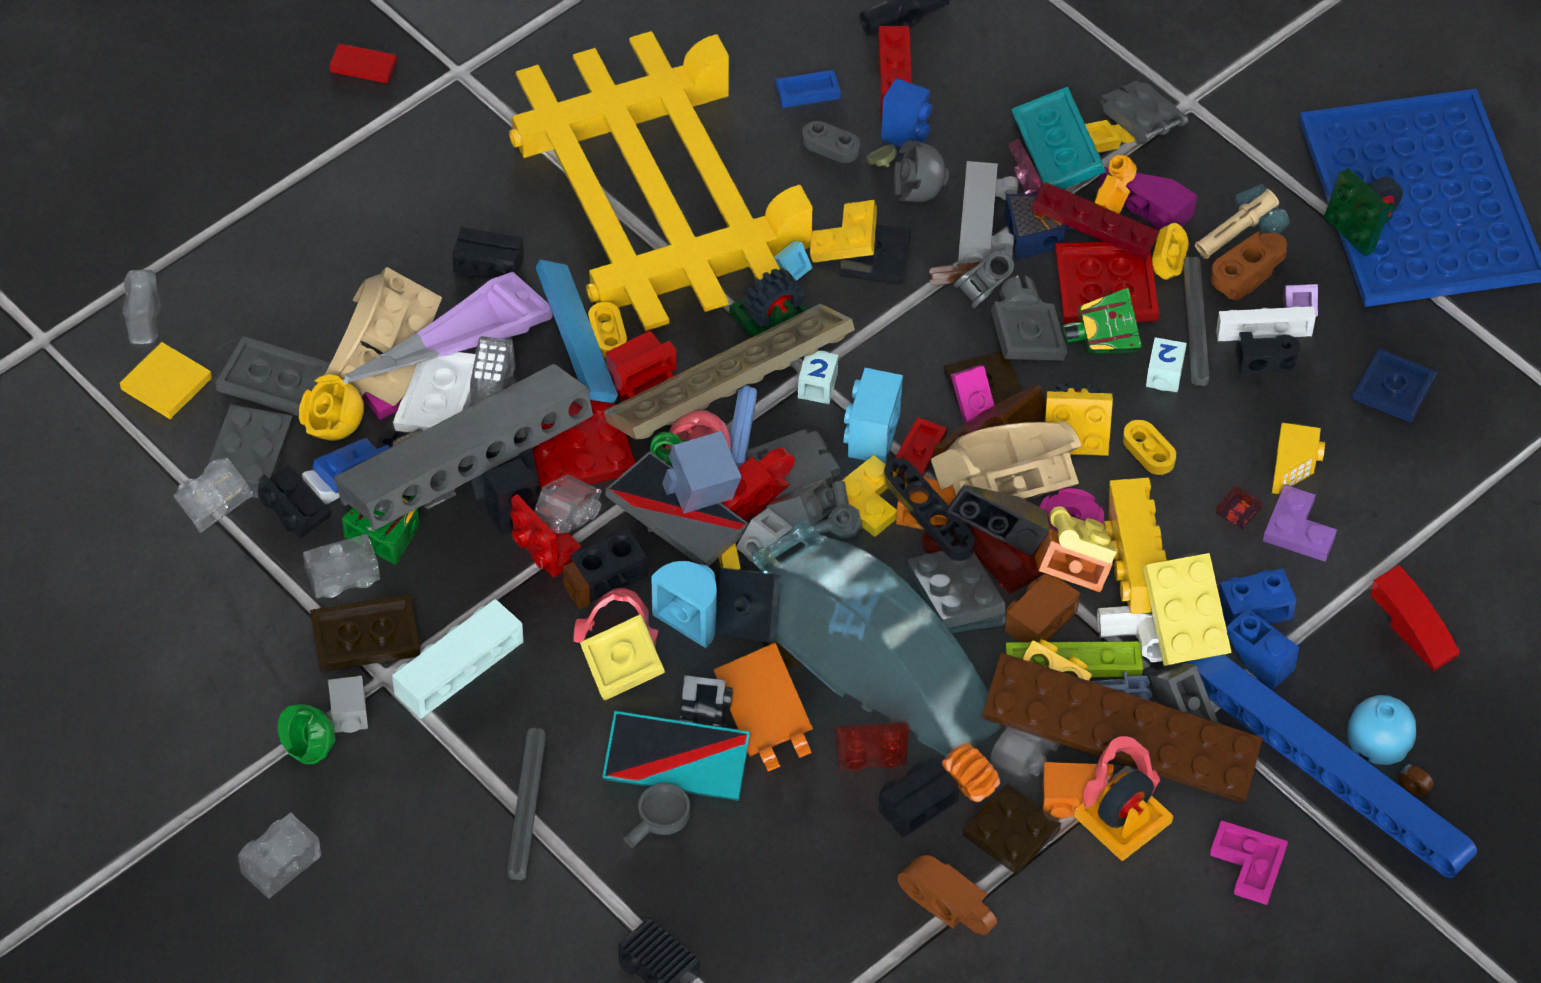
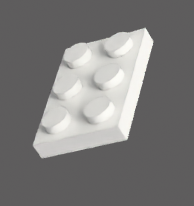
M455 352L417 363L406 394L401 400L393 421L395 431L418 434L469 408L480 379L475 378V371H483L481 368H476L477 362H484V368L485 360L479 359L478 354Z

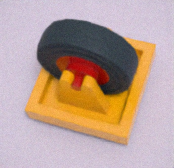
M1138 770L1130 773L1124 771L1107 784L1091 807L1085 808L1084 803H1082L1074 812V817L1121 861H1124L1164 830L1173 820V815L1152 796L1154 790L1152 780Z

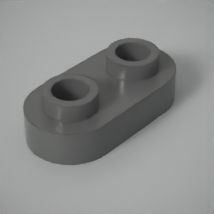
M812 121L806 124L802 130V143L805 148L841 163L852 162L860 154V140L853 133L822 121Z

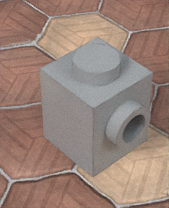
M767 508L751 520L736 548L748 560L762 568L779 555L794 527L770 508Z

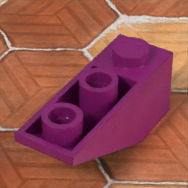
M1104 167L1106 172L1100 174L1099 188L1103 185L1107 175L1112 176L1108 167ZM1136 173L1135 178L1126 185L1130 193L1123 206L1133 214H1137L1159 230L1171 223L1183 226L1195 215L1197 194L1173 179Z

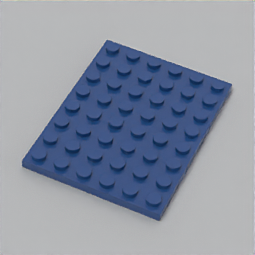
M1477 89L1300 112L1299 123L1328 204L1339 172L1348 168L1366 184L1387 176L1394 179L1403 190L1402 200L1393 212L1392 219L1384 224L1373 253L1367 256L1363 255L1338 231L1364 307L1541 282V252Z

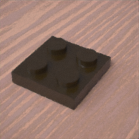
M1007 784L963 828V836L1017 875L1060 831L1061 822Z

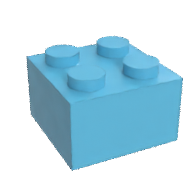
M864 368L861 380H855L852 391V398L855 400L853 405L848 404L844 423L847 426L843 443L848 444L849 458L866 461L874 455L883 463H887L901 415L903 375Z

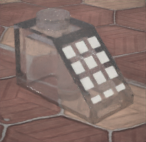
M480 336L470 380L471 406L513 385L512 340Z

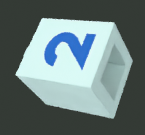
M1161 338L1154 339L1146 387L1156 388L1161 391L1178 392L1187 343Z
M817 351L813 355L804 357L798 378L799 399L830 404L838 375V354Z

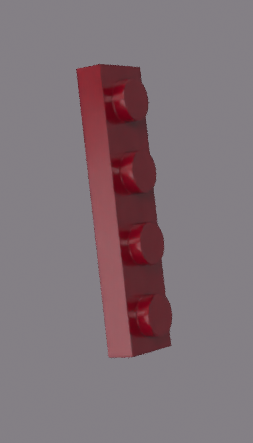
M1047 182L1043 184L1031 209L1145 260L1149 256L1160 232Z

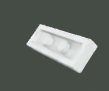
M1314 306L1219 311L1216 327L1217 340H1238L1239 332H1252L1253 338H1275L1283 334L1293 337L1312 336L1316 317Z

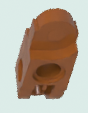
M1259 231L1213 263L1210 284L1216 290L1224 293L1229 299L1235 301L1242 299L1272 275L1273 269L1286 258V239L1278 233H1263L1259 236Z
M929 855L919 856L911 861L897 876L900 887L911 899L953 929L961 922L976 934L984 936L997 924L995 915L989 910V907L982 903L988 894L948 863L944 865L938 859Z

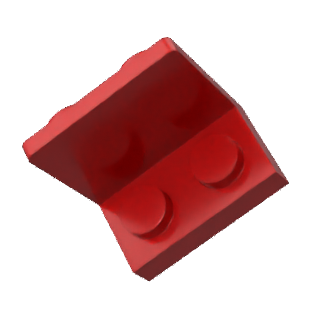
M518 494L511 497L512 511L510 515L513 520L512 537L520 548L525 547L531 553L535 564L540 569L545 568L554 578L563 572V566L570 564L569 555L581 548L580 544L546 508L535 513Z

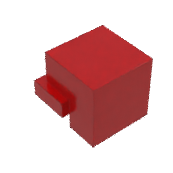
M648 331L606 352L607 369L616 388L619 400L623 402L674 377L671 372L676 370V348L670 341L661 344L653 333Z

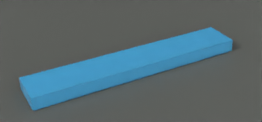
M539 260L535 268L578 381L589 388L590 400L614 403L618 394L568 265Z

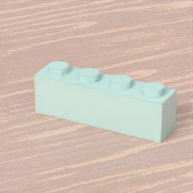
M496 599L486 606L479 607L469 619L461 625L453 626L446 636L435 644L426 646L419 656L409 663L402 664L392 675L394 694L422 719L522 644V623Z

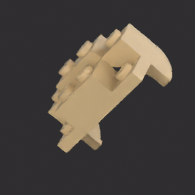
M1065 421L1013 423L984 428L965 434L956 439L947 451L931 458L940 490L954 487L957 495L965 484L1019 496L1030 501L1044 494L1079 484L1069 452L1081 447V443L1074 429Z

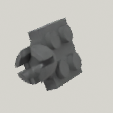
M1019 275L1008 278L1003 282L1002 290H999L1001 302H994L991 308L1004 359L1064 361L1068 352L1054 304L1045 303L1039 298L1036 285L1028 276L1023 277L1026 288H1022Z

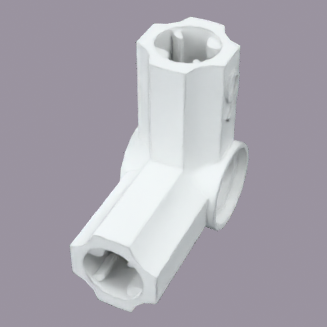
M1128 606L1098 608L1097 624L1099 638L1135 635L1139 640L1142 656L1147 657L1150 662L1163 661L1153 613L1130 614Z

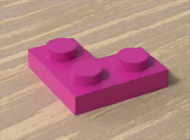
M1221 820L1210 856L1242 866L1234 895L1268 905L1288 841Z

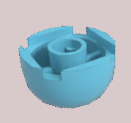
M1376 695L1362 701L1355 707L1347 726V741L1352 750L1358 755L1360 752L1363 756L1368 757V762L1373 764L1390 765L1402 761L1411 748H1413L1416 739V719L1413 713L1400 699L1390 695Z

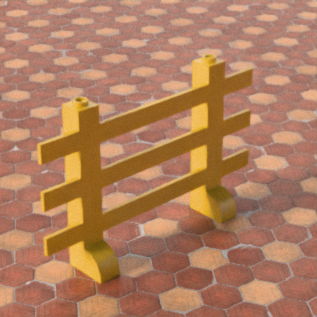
M652 31L630 37L629 42L647 76L618 85L614 84L596 48L573 54V60L590 93L557 102L539 65L516 71V77L533 110L512 116L513 129L509 130L511 143L514 148H519L523 158L554 150L611 264L589 270L590 284L586 285V290L592 303L610 302L618 308L632 304L645 331L669 324V318L657 297L658 295L691 285L705 312L729 305V301L716 277L750 267L755 278L761 280L763 278L762 274L768 272L770 275L772 269L779 271L780 268L774 257L793 241L802 242L804 249H808L811 246L812 205L801 185L793 186L778 194L768 205L765 216L753 219L693 108L729 96V55L717 34L696 43L686 54L683 65L671 68ZM669 115L728 226L727 228L698 237L694 236L636 124ZM609 132L612 133L668 240L669 246L636 256L578 143L579 141Z

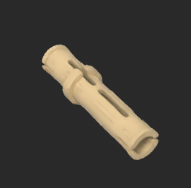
M1266 189L1249 204H1242L1238 208L1237 213L1195 243L1198 253L1204 259H1208L1213 253L1249 226H1256L1262 216L1278 206L1279 201L1271 190Z

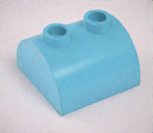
M677 561L664 565L651 576L652 615L707 648L713 641L716 630L717 587L714 572L704 564L699 565L689 561Z

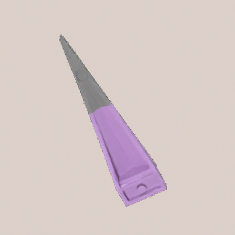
M514 272L504 274L489 280L454 308L397 346L347 373L343 383L364 379L480 346L481 344L491 343L502 338L526 333L531 326L552 319V310L549 303Z

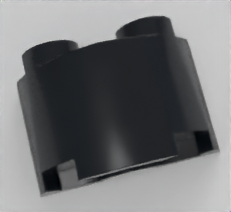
M685 675L679 721L729 729V722L723 720L725 708H731L733 688L726 687L725 680Z

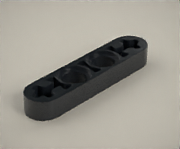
M902 458L890 460L884 468V482L888 489L948 557L956 561L969 559L973 555L975 546L973 533L961 519L946 512L948 508L947 503L908 460ZM896 471L899 474L905 472V482L899 476L893 478V472ZM915 492H923L928 496V500L922 504H917L911 501L910 496ZM935 515H943L948 519V523L945 526L937 527L931 524L930 519ZM954 538L959 543L966 541L965 547L962 548L960 545L954 547Z

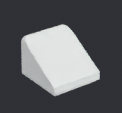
M314 470L302 473L303 481L326 505L340 497L339 493H335Z

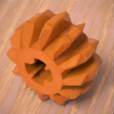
M965 743L954 748L942 761L946 773H949L958 782L959 790L971 801L981 802L985 797L988 798L1000 784L998 773L994 770L993 765L988 762L978 749H975L970 744Z

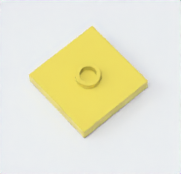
M641 614L580 642L604 701L666 673Z

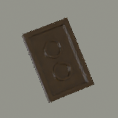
M410 594L310 610L320 672L413 658L421 654Z

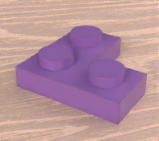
M1284 485L1265 530L1263 541L1326 562L1336 538L1337 529L1307 520L1315 501V494Z

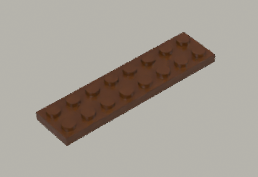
M1002 652L998 658L981 715L982 719L1099 757L1113 739L1120 736L1132 737L1148 750L1152 770L1157 771L1158 776L1243 804L1248 796L1263 739L1262 737ZM1123 751L1115 753V758L1111 760L1138 769L1132 757Z

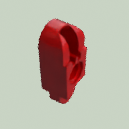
M779 447L771 450L758 462L753 457H750L738 468L741 480L733 499L721 502V504L746 522L752 516L756 517L766 505L771 503L789 486V483L784 478L794 466V456L784 447Z

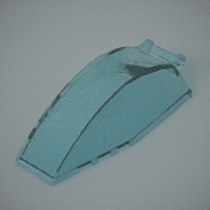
M804 520L796 524L792 532L766 548L759 547L752 552L754 563L764 573L781 575L776 641L833 692L842 697L845 693L862 702L861 708L870 713L873 709L890 718L889 724L898 729L901 725L919 734L917 740L945 756L961 744L967 743L974 747L1002 728L1001 724L981 718L988 691L959 643L927 603L905 580L886 564L868 552L849 543L820 535L814 530L812 525ZM799 542L806 545L781 562L775 559Z

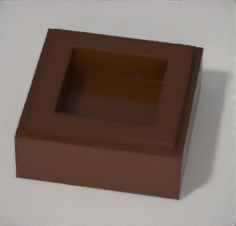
M574 562L563 566V586L576 607L583 609L589 606V584Z

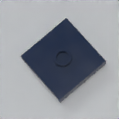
M1378 348L1354 390L1352 400L1412 423L1435 382L1438 372Z

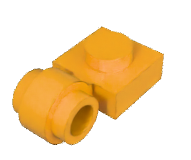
M1116 155L1110 160L1109 172L1112 176L1107 175L1103 185L1097 192L1095 200L1096 204L1119 214L1130 193L1126 185L1135 178L1137 170L1135 163L1127 155Z

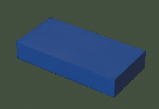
M834 70L775 79V88L781 108L841 99V90Z

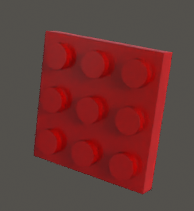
M1106 242L1055 243V259L1063 324L1079 322L1077 310L1080 306L1129 288L1136 322L1158 321L1159 309L1151 252L1145 260Z
M590 400L593 411L592 417L531 448L541 495L618 479L635 464L626 434L608 424L603 412L615 406V401L614 403ZM573 401L569 407V414H578L582 407ZM541 423V428L549 429L554 425V423Z

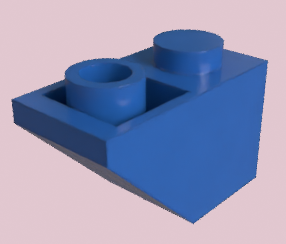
M1249 608L1226 627L1227 635L1246 669L1274 690L1295 670L1300 647Z

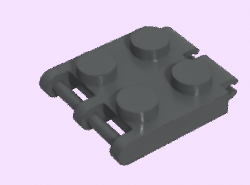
M1131 82L1120 87L1121 90L1115 89L1102 95V98L1105 99L1100 100L1101 105L1104 107L1103 112L1142 144L1149 142L1151 137L1155 135L1169 133L1170 129L1175 126L1183 127L1188 124L1187 116L1147 83Z
M803 429L751 448L746 452L748 459L753 457L757 462L771 450L779 447H784L794 456V466L784 478L789 483V486L776 498L822 478L826 479L829 486L833 483V478L840 475L839 471L841 469L831 452H827L826 449L828 447L818 431L807 433Z

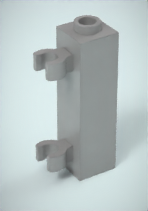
M967 161L958 264L981 263L996 251L1006 252L1012 258L1014 235L1003 233L998 236H992L995 197H1001L1003 200H1006V194H1017L1018 178L1009 176L1003 179H996L998 163Z

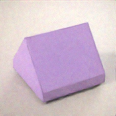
M1317 284L1285 285L1282 296L1284 308L1314 306L1315 315L1318 316Z

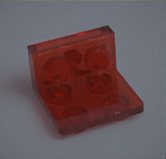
M972 526L971 532L975 539V555L1009 594L1046 574L1039 571L1035 555L1038 548L1031 556Z
M898 722L835 728L834 738L838 770L849 769L851 771H859L864 768H895L907 765L908 723Z

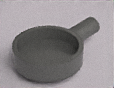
M667 783L656 784L647 788L638 801L640 823L623 838L625 843L633 848L649 832L658 835H670L684 828L690 818V801L687 794L678 786Z

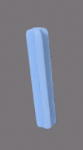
M744 385L738 390L730 435V451L737 468L746 462V452L748 450L757 398V390L749 385Z

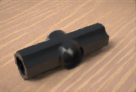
M886 0V2L861 11L859 19L864 32L868 36L879 33V26H897L900 24L910 28L916 25L924 14L949 5L950 0Z

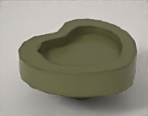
M894 144L886 145L873 151L866 158L870 165L876 164L879 167L884 166L886 168L890 166L889 162L896 157L897 150Z

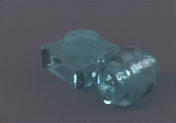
M1260 184L1236 194V205L1240 207L1244 203L1249 204L1266 190V187ZM1279 204L1259 219V227L1263 233H1280L1289 226L1288 214L1284 209H1278Z

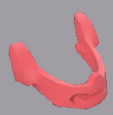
M626 588L610 590L595 602L587 618H578L575 622L573 641L583 642L588 631H593L594 620L601 607H605L612 600L627 601L636 608L639 615H642L655 646L658 639L659 631L649 626L648 608L637 593Z
M1120 736L1113 739L1099 758L1095 779L1087 782L1083 794L1084 807H1091L1102 790L1107 786V763L1113 760L1115 753L1123 751L1132 757L1138 770L1152 780L1155 790L1160 778L1157 771L1152 770L1148 750L1132 737Z

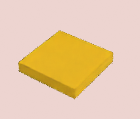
M161 342L120 382V387L127 394L171 419L212 379V374L210 370Z

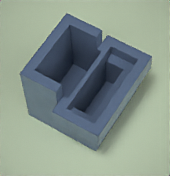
M722 431L672 446L669 459L673 468L667 470L662 484L667 495L676 494L683 513L733 499L741 480V475Z

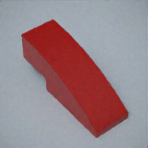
M1400 565L1373 580L1370 596L1391 617L1390 626L1432 671L1459 656L1460 651L1441 617L1418 585Z

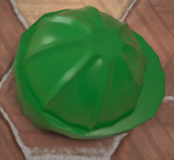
M297 704L288 706L281 712L278 720V735L288 754L303 764L313 765L325 759L336 742L335 724L324 711L310 705Z

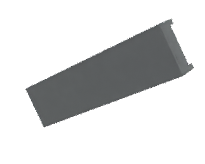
M552 364L333 477L338 488L341 503L344 506L348 504L367 518L370 521L371 528L376 530L518 456L519 453L533 448L592 417L593 411L588 394L590 392L589 388L557 365ZM573 401L582 407L581 411L576 415L569 414V407ZM541 423H554V425L549 429L541 428ZM514 437H527V439L520 444L514 443ZM486 451H500L499 454L494 458L486 457ZM468 465H472L471 469L467 472L461 473L458 471L459 466L468 467ZM431 480H444V482L438 487L430 486ZM402 495H416L412 501H402ZM374 509L380 511L388 510L383 516H374Z

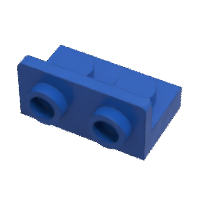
M364 438L315 459L312 469L335 493H339L333 477L380 454L390 447L386 445L377 449L367 438Z

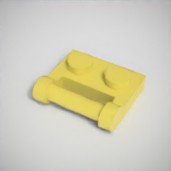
M1061 506L1054 507L1050 511L1049 519L1051 524L1058 529V540L1062 547L1112 564L1116 550L1102 523L1090 518L1083 521L1071 517L1066 508Z

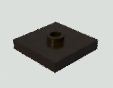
M1002 351L944 365V374L957 403L958 400L951 374L978 365H983L985 368L994 405L1023 391L1009 359H1004Z

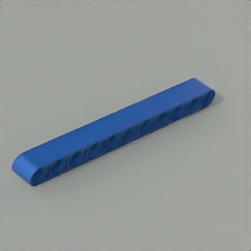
M1225 655L1184 662L1197 666L1209 700L1254 734L1262 737V740L1443 876L1454 878L1477 854L1475 844L1464 833Z

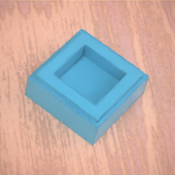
M793 241L774 257L779 268L788 270L796 281L812 269L804 246L799 241Z

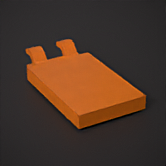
M776 643L714 669L716 678L718 680H725L726 687L733 688L732 705L729 709L738 730L748 731L751 734L748 747L750 757L759 753L769 772L780 767L772 747L791 739L799 758L812 753L804 733L813 730Z

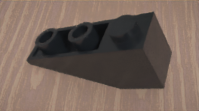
M964 484L946 509V512L1031 556L1050 531L1046 510L1019 496Z

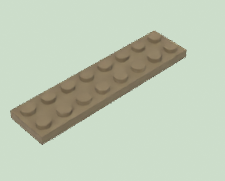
M818 304L603 411L606 421L636 440L648 438L655 430L665 425H672L679 418L695 410H703L709 406V403L721 397H729L735 394L738 388L746 384L757 383L764 378V375L774 370L785 369L791 365L792 361L802 356L813 355L818 351V348L828 343L841 341L846 334L855 330L852 318L827 306Z

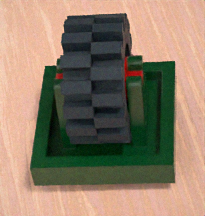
M780 268L779 271L772 269L770 275L768 272L762 274L763 278L761 280L757 278L754 281L756 284L754 287L749 286L747 289L749 293L745 294L743 299L729 305V313L750 338L808 310L801 301L805 297L804 289L788 270Z

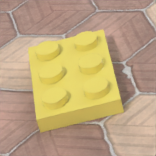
M1210 553L1142 566L1164 666L1231 653Z

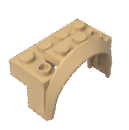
M388 267L381 274L365 279L352 300L358 302L342 341L324 375L332 374L345 379L347 373L381 355L373 349L363 346L361 341L380 350L383 354L433 322L442 297ZM417 363L350 383L359 390L361 396L368 392L395 406L405 396Z

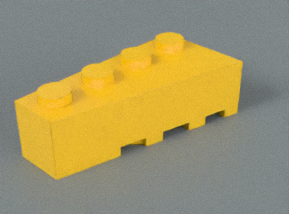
M1149 478L1110 480L1108 521H1103V525L1116 550L1113 559L1115 560L1114 573L1116 581H1120L1121 600L1127 601L1130 614L1152 613L1142 566L1167 561L1165 550H1162L1160 526H1156L1154 499L1149 500L1151 491Z

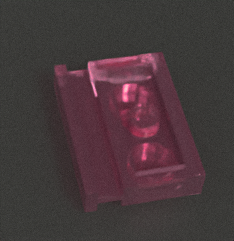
M1017 139L1008 144L1018 165L1013 169L1025 194H1038L1043 184L1020 140Z

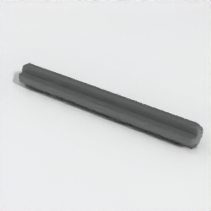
M1188 256L1184 259L1183 274L1191 382L1194 386H1206L1209 383L1210 376L1201 261L1196 256L1192 258Z
M530 728L526 736L507 867V876L511 880L517 879L521 881L526 878L546 740L545 731L541 728Z

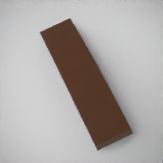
M1035 384L1003 400L955 430L933 447L936 456L947 451L956 439L973 431L1013 423L1039 422L1045 417L1046 402L1040 385Z

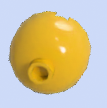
M332 374L321 376L315 380L318 384L312 391L307 389L303 394L299 406L300 423L305 425L306 432L309 435L319 439L337 441L347 438L355 432L361 423L364 414L362 396L359 390L350 382L343 383L344 378Z

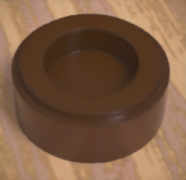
M1406 765L1398 775L1401 786L1414 796L1426 797L1434 787V782L1430 775L1415 765Z

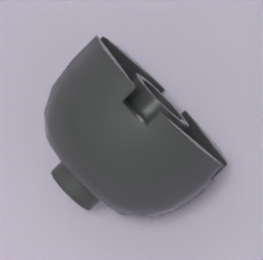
M908 140L899 151V153H904L902 162L895 163L893 176L895 195H902L898 199L902 202H926L933 199L941 191L942 186L947 184L949 170L945 165L941 152L931 144Z

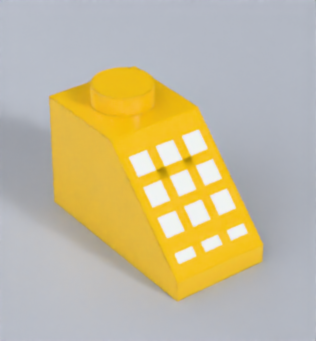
M1288 423L1281 424L1272 494H1280L1284 485L1292 487L1314 474L1316 461H1323L1325 442L1319 441L1321 428Z

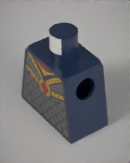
M1006 194L1004 215L1008 232L1014 235L1013 254L1015 259L1055 250V243H1063L1064 230H1074L1072 227L1032 211L1033 203L1038 194Z

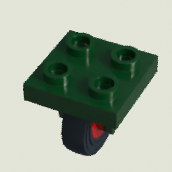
M1349 168L1339 172L1324 218L1363 255L1367 256L1375 251L1384 224L1392 219L1393 212L1399 206L1403 196L1402 187L1394 179L1387 176L1366 184Z

